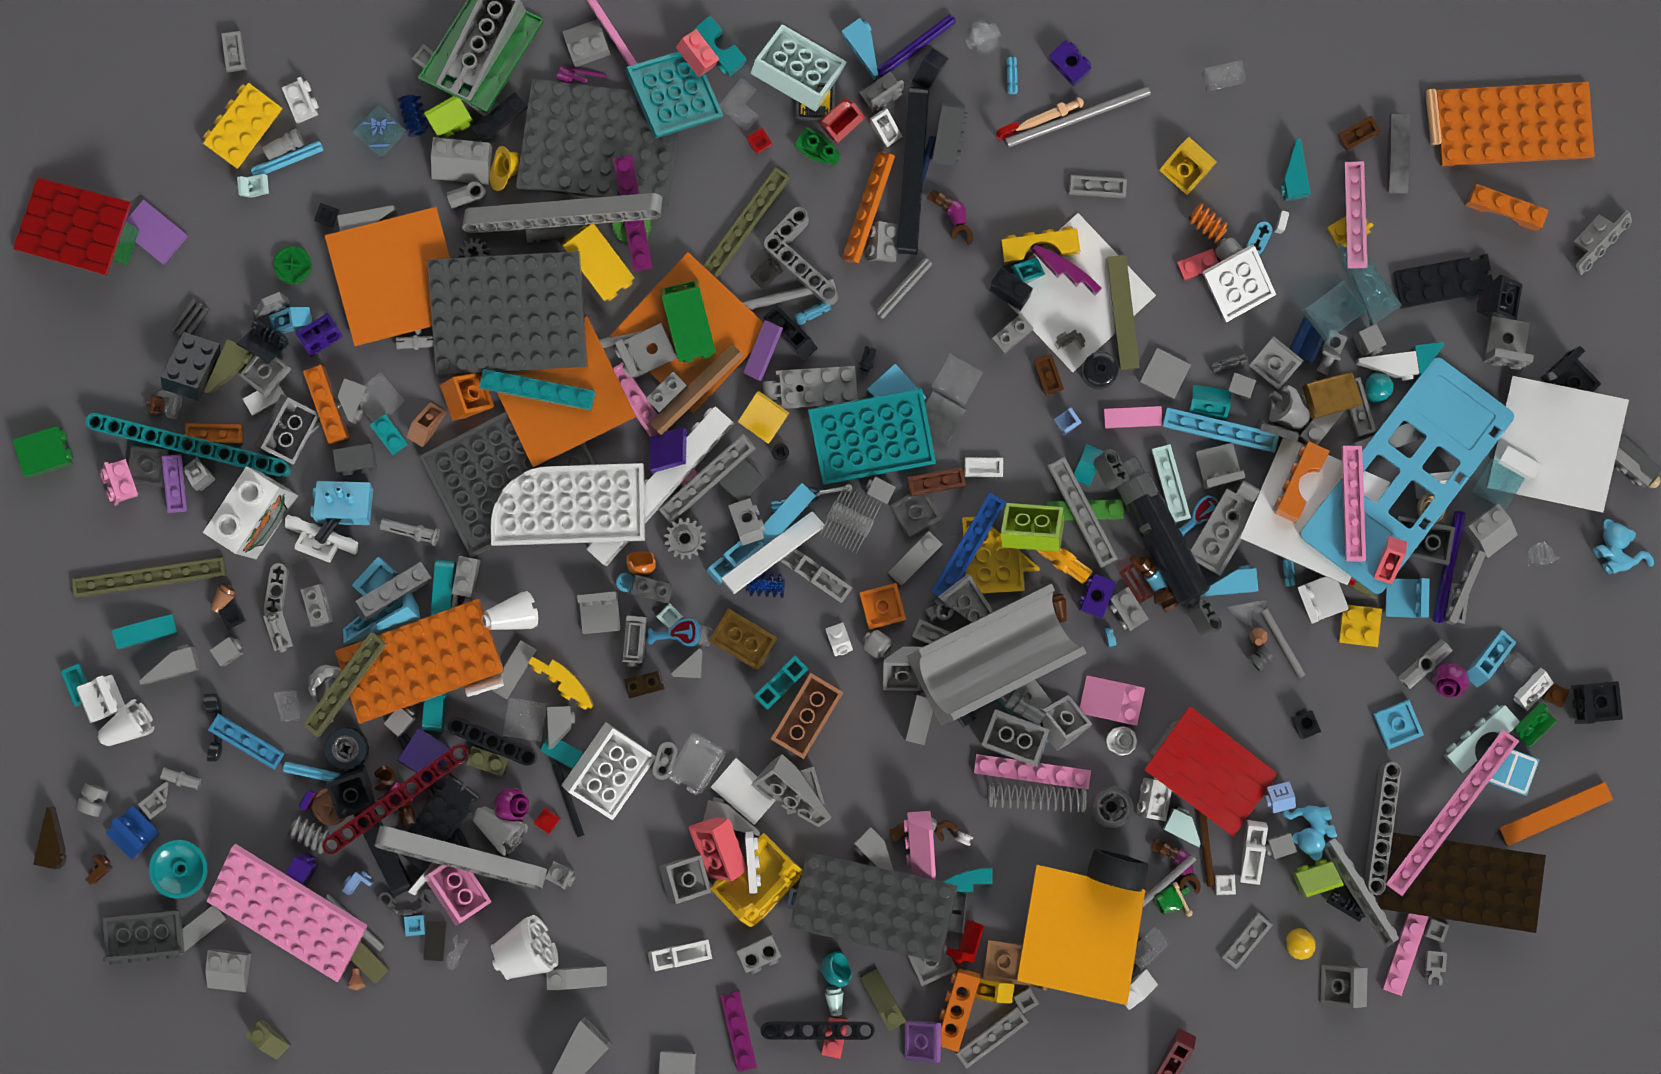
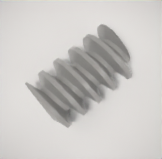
M300 815L292 823L287 836L291 833V839L298 837V843H302L305 840L304 845L306 847L311 845V850L318 848V853L322 854V844L328 837L329 830L321 833V826L315 830V823L308 826V819L302 823V816Z

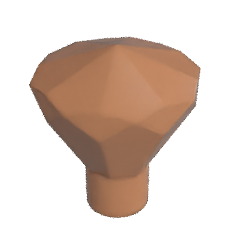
M1254 628L1249 633L1250 641L1254 645H1263L1268 640L1267 632L1263 628Z
M352 969V976L347 984V988L359 990L366 987L365 982L360 976V969Z

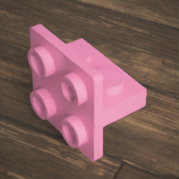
M126 459L110 464L105 462L103 464L100 477L102 483L107 484L108 491H106L109 502L113 501L115 506L121 501L138 496Z

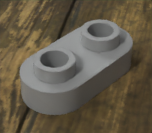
M664 742L658 749L652 769L653 775L657 779H667L672 773L678 754V749L672 742ZM666 748H670L672 750V753L670 755L665 754ZM661 766H664L666 768V772L664 774L659 772V768Z

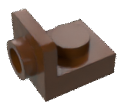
M95 854L92 857L99 866L96 865L88 872L89 876L85 878L90 885L96 884L112 869L110 860L103 854Z

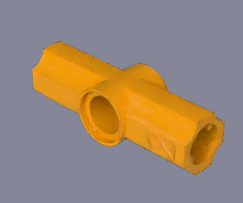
M1060 548V552L1036 550L1043 557L1051 561L1053 566L1061 572L1069 574L1082 585L1092 573L1090 568L1078 561L1077 557L1064 548Z

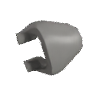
M1289 385L1284 386L1282 390L1290 395V404L1283 412L1282 396L1276 391L1272 392L1268 397L1271 399L1269 421L1293 430H1302L1309 424L1311 414L1305 396H1299L1297 390Z

